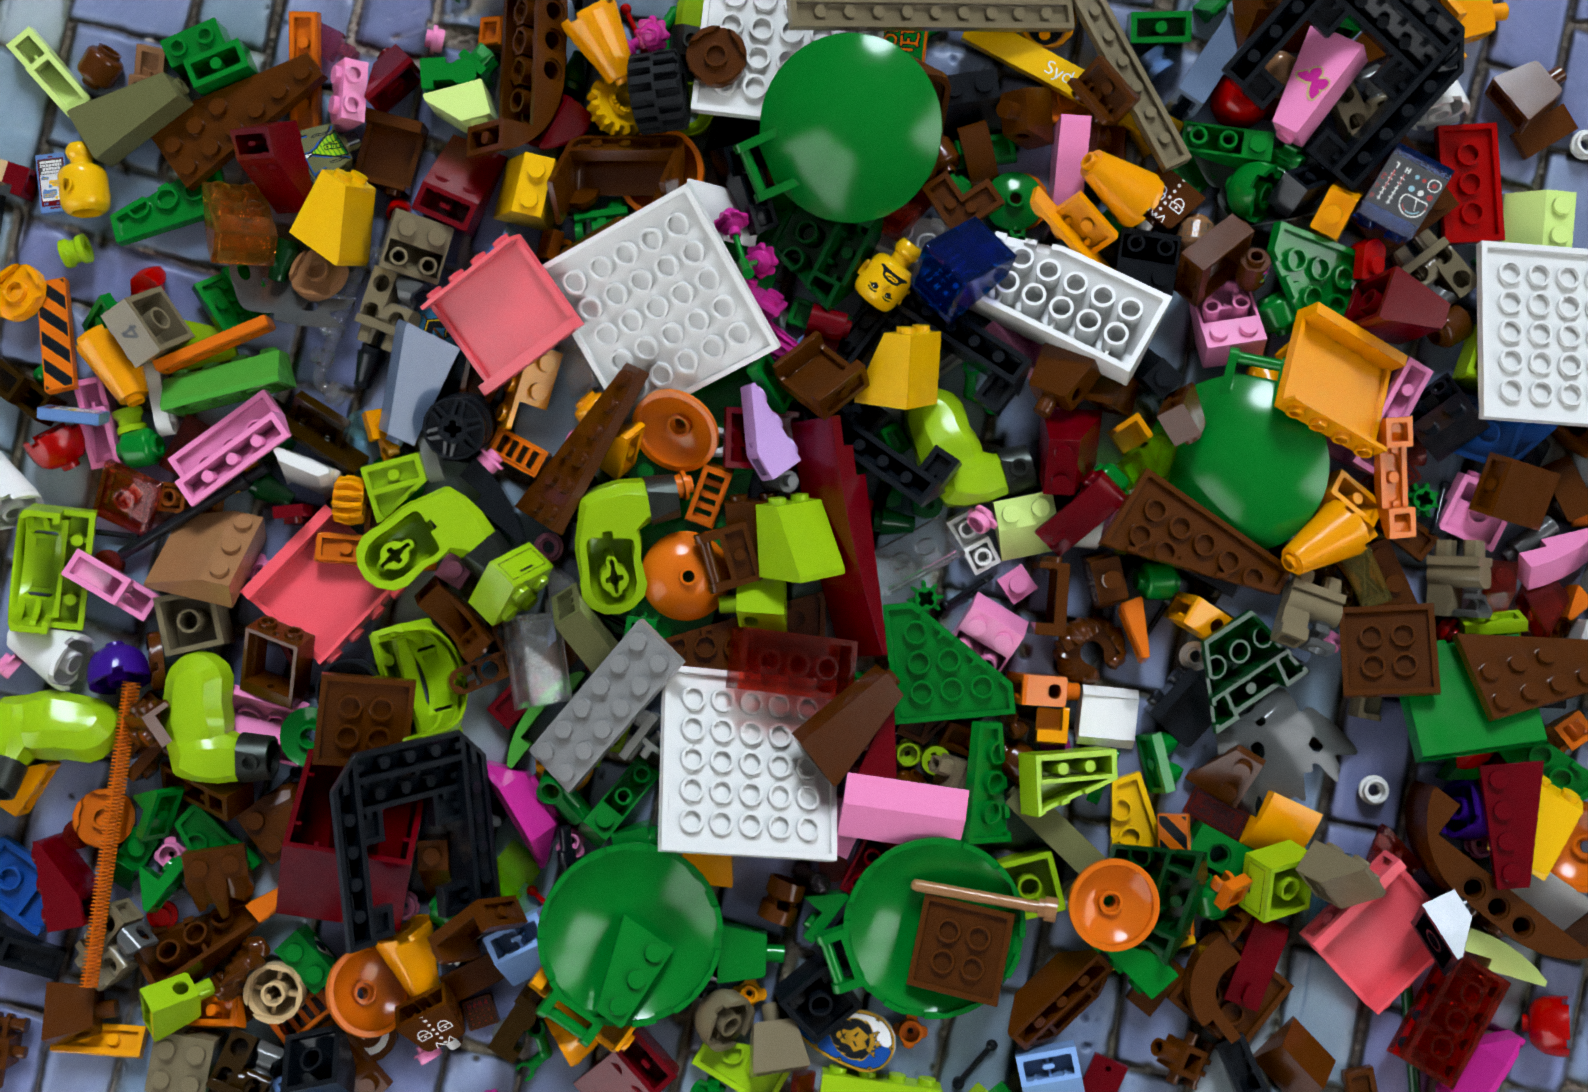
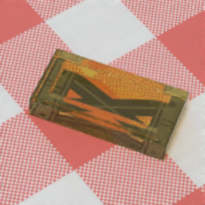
M1366 544L1365 548L1367 549L1365 552L1342 560L1341 563L1360 606H1379L1393 600L1372 550L1369 544Z

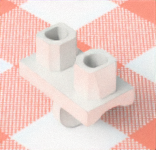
M644 709L633 722L639 729L633 736L628 733L623 749L618 754L624 760H632L643 745L645 747L639 754L644 759H647L652 751L660 755V745L658 743L660 742L661 732L657 730L652 738L649 737L660 725L661 715Z

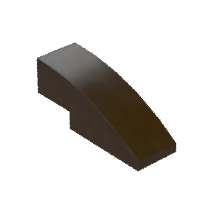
M0 356V397L8 403L16 405L35 421L51 427L55 421L37 418V407L45 405L66 406L68 402L57 394L49 395L46 393L42 383H38L32 376Z

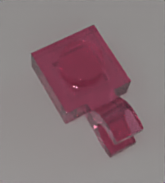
M321 22L322 58L332 63L337 55L342 58L358 60L361 53L356 51L354 46L344 42L346 36L342 32Z

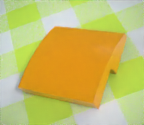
M1268 790L1257 817L1250 814L1238 842L1256 850L1286 840H1292L1305 848L1318 827L1323 814Z

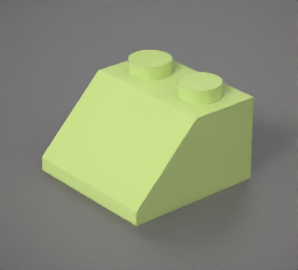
M482 79L423 94L424 100L437 117L465 133L468 132V127L498 119L492 95Z
M1536 190L1503 194L1505 240L1502 242L1572 248L1577 192Z
M1041 492L995 501L989 504L994 519L998 524L994 530L1001 561L1052 551L1035 534V530L1057 513L1053 495Z

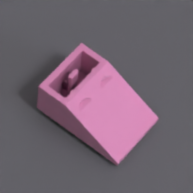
M1235 276L1196 307L1189 303L1195 345L1203 369L1227 365L1231 347L1241 348V352L1263 356L1267 336L1252 291L1249 292L1241 289L1237 284Z
M977 592L952 633L1001 672L1024 639L1029 622Z

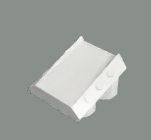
M281 447L273 449L287 485L292 482L322 494L325 501L332 497L334 483L339 476L343 475V471L288 449L286 450Z
M1083 684L1076 706L1074 724L1076 744L1132 749L1136 733L1139 690Z

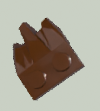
M299 781L290 782L285 785L281 784L235 817L271 865L281 859L282 843Z
M246 842L182 852L181 858L185 884L199 912L205 911L209 904L215 903L222 919L232 913V899L246 903L249 902L255 887L252 867L249 868Z

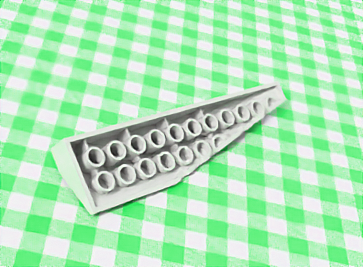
M910 212L902 215L897 214L891 218L902 223ZM912 213L898 228V232L883 224L882 228L885 230H882L881 239L871 257L881 252L891 256L895 251V245L898 240L904 237L922 250V256L919 261L912 263L908 268L913 275V280L920 283L916 278L956 246L985 275L980 277V279L988 277L996 285L973 304L969 310L1040 345H1044L1046 342L1095 359L1102 375L1125 386L1128 385L1172 301V296L1063 245L1052 243V246L1038 243V240L1026 237L1025 240L1008 237V234L996 231L994 234L981 231L979 227L975 226L954 239L941 219L933 217L932 220L920 218L915 213Z

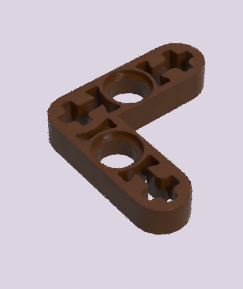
M516 617L508 622L502 621L493 627L485 620L487 627L495 637L493 642L497 653L450 672L447 677V687L450 692L455 695L468 694L520 673L530 665L531 654ZM505 623L512 627L513 636L511 639L504 640L499 637L498 627L500 624ZM516 640L518 641L519 645L513 648L516 655L522 654L524 658L520 662L521 667H518L516 663H510L509 659L513 657V652L511 648L505 651L503 646L510 645ZM485 662H492L497 667V674L494 678L489 679L483 676L481 667ZM474 667L475 676L480 684L477 685L476 679H473L465 684L466 689H463L461 685L455 686L454 681L458 679L457 674L460 673L462 677L471 675L473 671L470 668Z

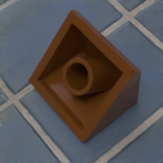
M1294 1016L1253 1054L1257 1065L1283 1092H1320L1324 1090L1336 1062Z

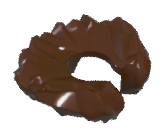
M1095 614L1092 617H1077L1076 620L1070 621L1069 625H1066L1065 637L1058 636V640L1054 642L1056 648L1052 653L1056 659L1059 675L1065 676L1068 681L1079 683V685H1093L1100 681L1099 670L1085 663L1080 655L1082 646L1090 641L1101 645L1104 652V662L1110 669L1117 670L1118 666L1126 662L1125 657L1127 655L1122 629L1115 627L1105 616L1098 617Z
M248 936L245 938L246 941L238 945L236 956L230 957L231 961L225 966L226 972L222 973V981L215 988L214 995L218 1001H232L241 995L247 980L246 974L250 970L261 968L266 964L263 957L269 956L271 950L264 938L261 936Z

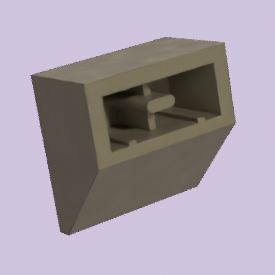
M396 208L392 212L385 235L379 267L438 285L455 228Z
M1314 840L1295 869L1316 897L1340 909L1382 898L1386 894V890L1379 882L1380 877L1372 872L1369 868L1371 864L1367 860L1355 854L1353 857L1344 854L1340 847L1331 842L1325 845Z

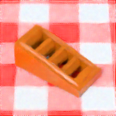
M498 427L486 449L488 451L492 448L504 462L535 479L545 468L552 455L550 452L515 433ZM506 435L509 439L500 453L496 449L503 436ZM513 442H519L511 458L506 456ZM524 446H526L529 449L525 454L522 462L519 463L516 460L518 459ZM535 451L539 454L530 469L526 466Z
M711 461L706 465L704 464L684 519L713 529L734 470L723 468L722 465ZM708 472L725 478L724 482L707 477ZM707 484L720 489V493L704 489L703 485ZM701 495L716 501L715 506L698 500L699 496ZM695 507L712 512L711 517L695 512Z
M1142 596L1121 603L1117 613L1138 663L1142 664L1150 657L1144 602Z
M278 888L245 905L259 923L268 920L276 913Z
M323 989L316 996L326 1008L324 1011L320 1012L311 998L315 995L310 991L305 1003L316 1017L311 1020L301 1008L297 1013L306 1023L303 1027H300L293 1017L287 1020L296 1031L295 1033L312 1029L330 1014ZM282 1023L269 1024L285 1045V1035L290 1034Z

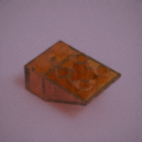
M222 181L202 182L206 241L211 263L274 266L278 234L268 201L257 186L250 183L237 185L227 184Z

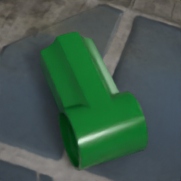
M544 769L536 790L538 799L545 804L553 805L570 825H577L582 822L591 812L592 807L577 790L568 793Z

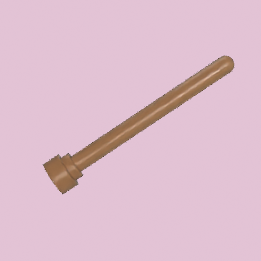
M914 879L911 882L912 890L917 892L1037 913V917H1043V921L1053 923L1056 921L1059 898L1046 896V899L1040 898L1039 901L920 879Z

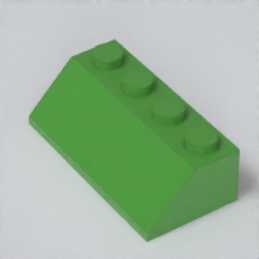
M270 347L260 350V355L257 356L238 355L230 358L231 362L220 365V362H211L202 365V370L194 372L191 369L176 371L173 373L174 377L163 380L160 400L161 411L185 417L247 401L263 389L268 390L270 394L297 388L289 354L278 350L277 347Z

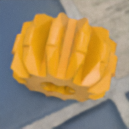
M346 475L337 478L334 483L331 501V512L335 522L344 525L364 523L367 510L366 504H369V497L362 477Z

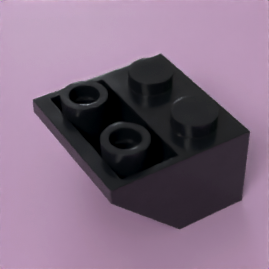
M1122 227L1111 267L1120 273L1172 296L1182 236Z
M1448 372L1424 389L1410 416H1413L1414 434L1438 463L1490 427L1486 420L1479 419L1477 408Z

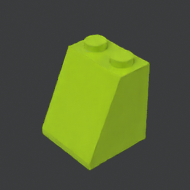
M808 493L790 494L791 499L786 500V497H769L768 503L756 505L759 577L801 584L845 574V566L821 499L809 498Z

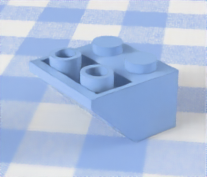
M543 906L525 913L528 922L521 928L488 932L482 938L494 965L512 986L532 978L541 967L537 933Z
M1074 1040L1035 1046L1026 1051L1024 1049L1015 1050L1023 1092H1085Z

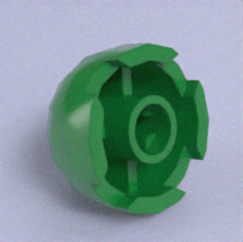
M1263 161L1249 162L1239 167L1234 174L1228 177L1225 184L1226 198L1229 208L1234 214L1255 224L1261 223L1269 216L1270 213L1265 212L1270 204L1266 199L1283 176L1282 173L1277 172V165Z

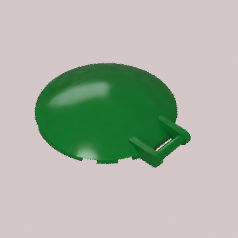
M840 33L825 36L802 47L781 66L765 94L760 115V134L734 145L733 149L735 154L741 158L755 192L753 198L756 204L784 192L796 205L826 220L841 223L872 221L884 217L907 204L930 177L940 153L939 149L943 133L940 102L925 70L898 45L886 39L863 33ZM759 146L775 184V186L768 189L765 187L750 151Z
M1231 347L1224 376L1208 379L1195 385L1206 420L1202 436L1189 445H1186L1184 442L1175 447L1161 423L1157 420L1152 429L1154 438L1147 443L1144 469L1148 467L1263 549L1268 550L1287 541L1299 532L1318 509L1328 484L1330 472L1329 448L1324 434L1311 430L1305 423L1288 417L1284 411L1274 406L1286 357H1283L1281 360L1241 352V348ZM1238 364L1279 371L1278 379L1276 381L1236 373Z
M927 837L907 841L884 852L860 875L847 900L843 924L823 930L815 934L814 937L817 946L822 948L833 981L831 987L834 994H842L863 986L868 993L870 992L884 1006L903 1015L909 1014L924 1017V1019H945L963 1015L983 1004L906 984L925 893L912 890L911 882L914 879H920L1021 898L1015 883L1003 866L988 853L972 844L945 837ZM956 899L1016 914L1003 985L1007 978H1011L1021 958L1020 952L1026 936L1025 911ZM839 940L842 941L853 973L845 977L833 946V942Z
M626 842L605 846L590 852L573 863L558 878L546 897L538 923L537 944L541 966L552 988L541 1001L535 1013L542 1018H549L579 1039L578 1042L584 1047H588L604 1025L613 1027L611 1022L595 1012L605 974L608 970L614 942H616L623 914L674 949L624 1026H632V1028L655 1024L658 1020L668 1017L673 1013H679L699 996L717 967L721 955L723 931L720 906L714 891L704 875L691 862L678 853L658 852V845L642 842ZM560 1001L590 1023L585 1028L554 1007L556 1002Z

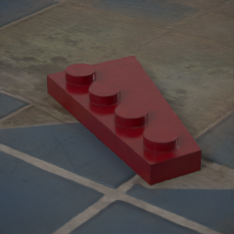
M1544 760L1478 766L1494 887L1496 890L1530 888Z

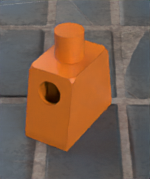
M1007 671V678L1013 682L1016 704L1065 707L1066 700H1079V683L1068 682L1065 676Z

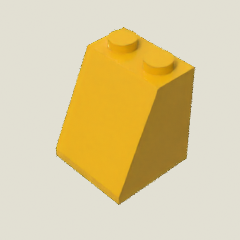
M524 152L508 160L493 218L541 231L552 229L555 217L547 180L557 164L556 159Z
M340 168L335 170L322 169L289 233L335 266H366L370 255L376 188L367 182L368 178L364 174L352 169L351 172H346Z
M912 324V327L896 326V331L884 333L867 369L870 386L854 397V403L903 410L937 404L941 331L930 330V325Z
M1544 775L1542 776L1532 875L1543 881L1548 877L1584 812L1583 802L1576 792L1568 788L1560 789L1551 784V780ZM1487 837V850H1489L1488 837Z

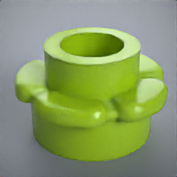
M908 738L900 740V743L896 744V764L906 768L907 766L914 767L919 763L920 755L922 754L920 745ZM905 751L910 752L909 756H905Z

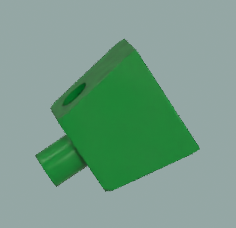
M723 920L717 983L766 977V962L784 963L785 945L767 944L768 930L765 928Z

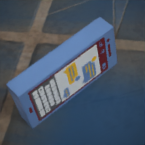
M65 152L35 155L41 214L45 216L66 214L60 204L57 174L63 166L69 164V159Z
M58 405L37 407V418L40 420L99 426L109 422L110 411Z

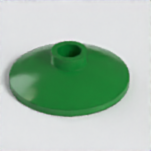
M1007 172L991 182L1005 201V206L988 216L996 226L1007 231H1020L1030 227L1037 221L1039 217L1031 208L1030 198L1033 189L1039 185L1032 177L1021 172ZM1013 194L1018 195L1021 199L1020 203H1012L1010 196Z
M303 707L293 711L284 720L280 730V744L283 752L293 763L303 767L308 749H314V741L310 738V732L312 730L316 732L317 707Z

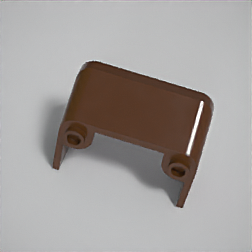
M584 135L571 139L547 180L556 224H563L570 208L587 210L597 202L599 196H653V201H656L684 185L685 148L683 139L677 135Z

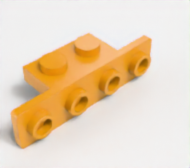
M1040 186L1035 187L1030 198L1031 208L1038 217H1042L1050 225L1054 236L1059 239L1061 238L1069 249L1112 268L1098 251L1117 240L1119 233L1088 197L1080 190L1057 206Z
M554 350L548 351L504 384V391L506 393L503 403H500L496 411V427L512 429L519 402L547 410L563 353Z

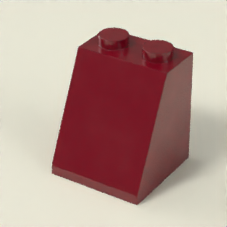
M1395 266L1356 283L1343 317L1386 343L1400 345L1443 329L1447 322V314L1451 304L1399 266Z
M1055 408L1049 418L1041 417L1036 464L1043 494L1074 495L1082 485L1080 481L1083 476L1094 469L1102 410L1074 409L1067 411L1062 408Z

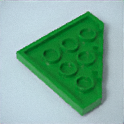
M1274 222L1267 253L1270 255L1272 265L1295 315L1297 310L1320 302L1344 316L1355 284L1363 281L1353 279L1356 250L1286 222Z
M915 602L883 604L889 669L900 680L901 683L897 687L903 693V697L894 708L895 725L1016 714L1013 682Z

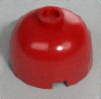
M1225 75L1221 77L1211 92V112L1223 126L1249 129L1261 121L1270 107L1269 103L1264 110H1260L1243 93L1236 90Z
M62 422L32 437L35 442L34 444L30 445L27 441L22 444L28 456L35 464L49 470L62 468L64 472L69 471L81 464L78 459L86 453L83 431L80 425L75 423L71 426H66Z
M1546 995L1536 998L1530 1004L1528 1014H1522V1032L1528 1033L1532 1045L1544 1054L1569 1058L1570 1049L1567 1048V1040H1570L1569 1005H1566L1568 996Z

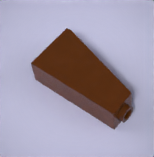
M876 664L791 733L820 772L834 787L841 782L903 697V693L897 687L901 682L891 669L885 671Z

